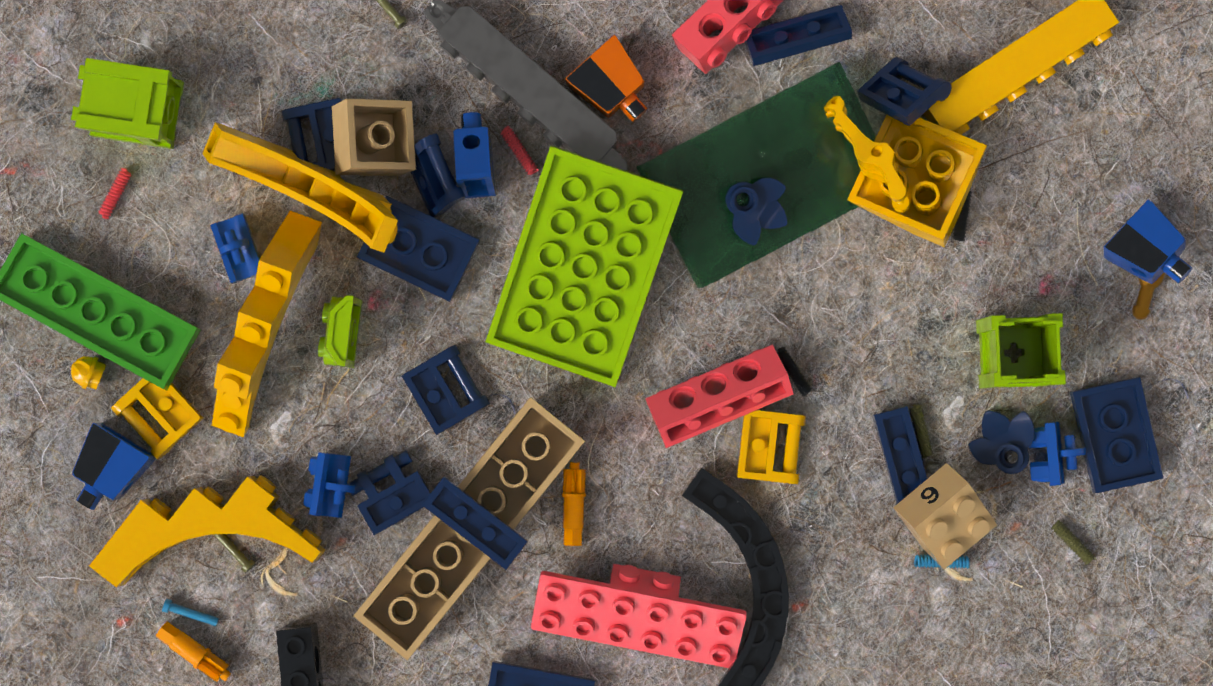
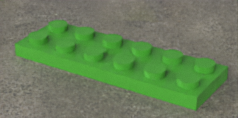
M22 233L0 269V300L164 390H168L201 331L199 328Z

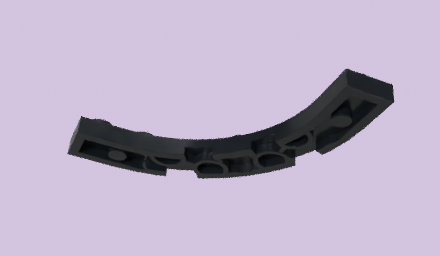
M701 467L682 496L710 515L731 535L744 556L753 589V612L747 637L737 658L717 686H761L774 666L781 650L788 618L789 592L783 559L775 540L758 513L738 493Z

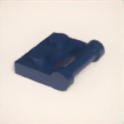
M895 57L858 89L857 93L860 101L910 126L938 100L944 101L947 99L952 87L950 82L942 78L934 79L910 67L908 61ZM903 78V79H905V80H907V81H909V82H911V83H913V84H915V85H917V86H919V87H921V88H923V89H925V90L922 91V90H920V89H918V88H916V87H914V86H912V85H910V84H908V83H906V82H904V81H902V80H900V79Z
M341 98L281 111L283 122H287L292 150L299 159L309 162L300 121L303 118L309 117L318 162H313V164L335 171L332 106L341 102Z
M437 133L424 137L414 145L416 170L411 171L429 215L433 218L444 214L455 203L466 197L462 187L458 188L439 147L441 140Z
M456 344L402 375L403 380L436 435L491 404L486 395H481L458 356L461 353ZM444 363L448 364L470 402L463 408L459 405L438 369Z

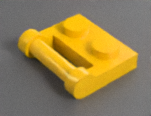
M144 378L111 407L113 412L118 417L122 415L152 448L150 452L157 460L168 453L181 438L204 418L173 383H171L168 390H164ZM137 400L168 432V435L163 439L132 407Z
M761 410L744 415L737 478L798 484L799 474H796L800 433L801 426H805L806 416ZM778 423L788 424L782 472L773 471Z

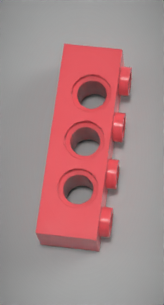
M707 0L672 34V37L678 49L702 72L707 74L712 68L720 66L726 59L727 54L737 44L744 43L751 35L752 30L762 20H768L775 13L777 6L784 0ZM739 7H747L743 12L734 13ZM715 30H722L717 36H709Z
M772 344L763 349L755 350L751 354L735 361L722 364L720 367L702 375L694 376L669 389L661 390L655 395L645 398L664 445L668 448L789 397L794 393L788 373Z

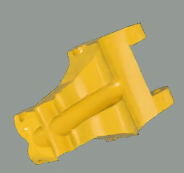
M840 96L832 97L826 103L824 111L827 112V118L835 117L833 123L836 125V131L844 133V137L854 147V153L861 172L869 178L878 179L886 184L889 196L892 199V206L896 212L903 213L907 211L910 207V201L907 197V190L898 175L899 166L895 162V152L887 143L874 142L866 137L847 117V108L845 107L844 100Z

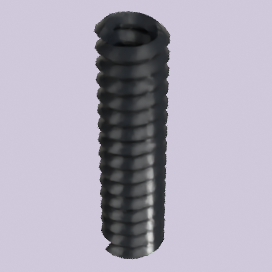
M970 190L954 226V236H952L953 239L963 242L966 237L965 231L967 230L966 224H968L970 197H972Z
M786 347L777 349V354L789 374L788 376L791 377L790 379H792L802 397L807 396L812 387L802 376L803 373H800L801 370H799V367H797V364L789 355L790 353L787 352L788 350H785Z

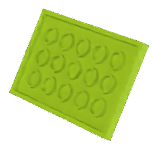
M551 145L485 342L616 387L683 190Z

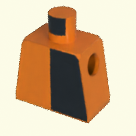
M615 35L565 78L566 85L607 118H610L621 109L632 122H635L648 109L636 96L644 87V80Z

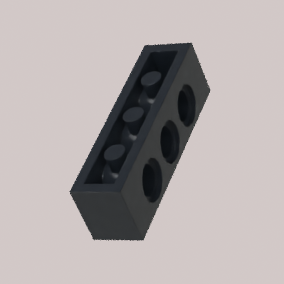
M317 623L284 626L276 630L281 686H323Z

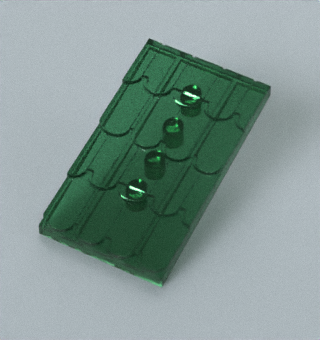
M840 62L818 71L636 166L640 176L683 190L669 233L697 288H703L710 283H714L806 233L814 231L859 207L847 200L861 171L854 153V147L844 137V133L836 131V125L833 123L835 117L827 118V112L824 111L826 103L832 97L840 96L845 102L847 117L872 141L875 140L876 135L864 110L861 108L862 106ZM761 178H774L786 186L785 192L777 201L783 207L788 223L781 228H761L757 244L750 245L744 242L733 229V213L726 206V193L737 182L752 184ZM740 193L736 199L739 205L745 204L748 200V195Z

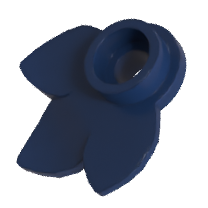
M766 177L752 184L737 182L726 193V206L733 213V229L744 242L750 245L757 244L761 228H781L788 223L785 211L777 201L785 192L786 186L778 180ZM740 193L748 195V200L743 205H739L736 201Z
M985 411L982 420L983 438H978L968 444L972 455L980 463L996 465L998 469L1006 474H1017L1023 471L1029 463L1028 447L1035 438V428L1031 417L1026 411L1017 414L1011 421L999 412ZM1009 450L1015 451L1018 455V460L1015 463H1011L1007 459V452Z

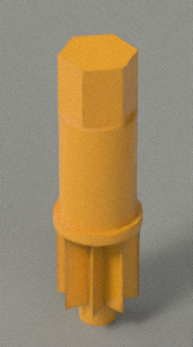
M569 462V469H563L562 497H564L563 528L565 546H582L586 469H580V462Z
M168 621L156 634V638L191 663L193 668H198L214 681L218 682L221 678L226 682L232 673L226 670L229 664L212 653L210 648H205Z

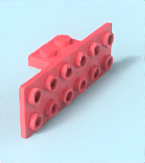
M613 563L610 584L542 571L539 578L531 629L729 668L737 658L747 612L741 609L680 598V576L671 575L667 572L639 569L632 565Z

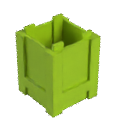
M86 58L85 66L80 65L78 79L83 80L79 107L73 106L71 120L76 121L75 127L90 131L89 135L96 138L173 149L184 82L173 78L172 72L169 70Z
M1063 313L1006 318V315H998L976 320V333L979 334L981 375H978L979 389L1065 385L1066 377L1065 370L1061 368L1060 328H1063ZM1011 343H1015L1017 349L1022 350V356L1017 357L1016 363H1011V358L1004 355V350L1010 349Z

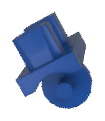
M242 213L230 219L211 224L210 226L230 283L234 284L256 276L260 257L245 214Z
M1060 422L1045 423V426L1035 428V438L1029 448L1047 447L1048 461L1030 462L1032 481L1050 482V486L1065 484L1063 457H1066L1067 470H1076V456L1086 455V448H1076L1075 435L1064 436L1065 449H1062Z
M318 452V456L310 458L308 470L311 475H315L313 489H308L305 492L303 505L310 509V515L342 518L346 492L355 493L356 491L355 485L347 484L351 456Z

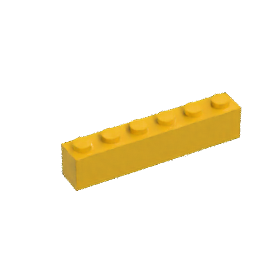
M1077 0L952 82V89L947 99L944 101L938 100L923 114L929 122L963 135L971 129L967 123L976 117L984 121L999 111L996 104L1005 98L1010 103L1028 92L1025 85L1036 79L1038 84L1042 83L1056 73L1053 67L1063 60L1069 65L1085 54L1082 48L1093 42L1095 46H1098L1112 37L1113 33L1110 29L1116 26L1119 21L1105 0Z

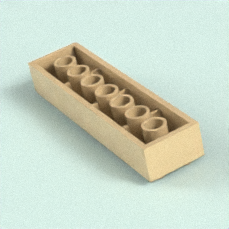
M530 397L458 487L514 530L585 443V440ZM434 515L353 617L408 661L491 558Z

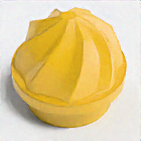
M82 356L72 364V379L82 389L86 390L87 387L97 389L107 365L99 362L98 357Z

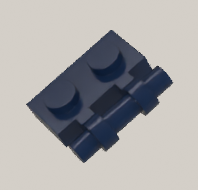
M407 450L396 456L394 454L389 455L383 459L384 463L370 471L366 469L357 474L356 479L347 483L356 486L355 493H351L352 496L363 490L367 494L369 499L360 503L357 507L373 535L382 532L424 507L422 506L423 502L431 493L419 471L407 477L405 476L402 468L413 462ZM392 475L396 483L379 493L375 483Z

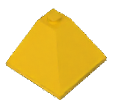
M886 115L874 142H885L895 152V162L899 166L898 175L907 190L910 207L903 213L896 212L892 206V199L889 196L886 184L878 179L865 176L861 171L847 200L916 236L945 248L965 203L987 145L922 118H918L913 124L907 126Z

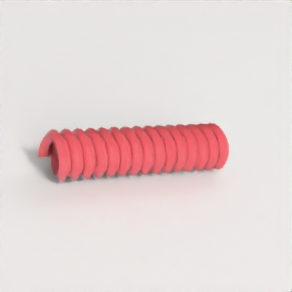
M510 126L505 127L500 135H503L502 138H505L506 144L512 149V152L520 161L519 163L522 164L521 166H524L523 169H525L527 175L538 172L539 168L531 159L532 157H529L530 154H527L528 151L518 140V137L512 131L513 129Z
M120 168L121 171L117 174L118 177L114 180L115 183H112L113 186L109 189L110 192L106 195L107 198H105L101 205L102 207L98 211L104 219H110L109 216L113 213L112 210L116 207L115 204H118L117 201L121 198L120 195L124 192L123 189H126L125 186H127L128 180L132 177L126 168Z

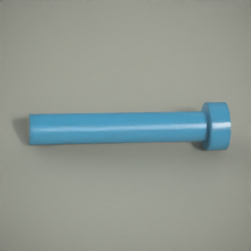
M170 599L165 600L162 612H174L213 626H217L219 621L217 617L174 604Z

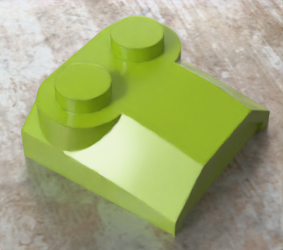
M350 295L345 297L332 296L330 303H324L322 322L327 323L325 337H320L318 344V357H323L324 365L354 368L362 308L361 299Z

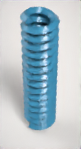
M917 554L915 556V567L923 568L925 566L930 568L932 566L933 568H941L929 554L927 556L925 554L920 556ZM962 555L948 567L950 569L952 567L968 569L970 567L969 558L967 555L965 557Z

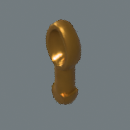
M1165 273L1153 284L1138 278L1141 288L1136 305H1133L1132 314L1136 319L1144 320L1150 314L1151 310L1149 307L1154 290L1163 282Z

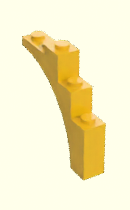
M217 122L214 123L202 153L208 163L266 185L317 210L350 230L371 249L384 253L387 245L394 241L398 231V220L391 213L390 207L392 204L383 195L345 182L340 175H335V171L299 159L291 149Z
M289 211L259 259L255 285L238 311L234 337L217 364L214 382L217 394L212 426L244 437L249 429L254 403L268 357L296 287L317 248L322 222Z
M260 475L258 478L247 476L225 505L221 503L224 498L214 489L208 486L205 490L202 487L194 488L173 516L169 515L171 509L157 498H154L152 501L150 499L140 500L89 567L113 586L120 587L125 585L144 564L164 550L188 539L211 534H241L264 538L293 550L311 563L318 561L325 552V549L320 546L322 540L315 533L307 528L302 532L292 524L295 518L280 507L277 510L272 508L280 498L274 492L277 487L270 480Z

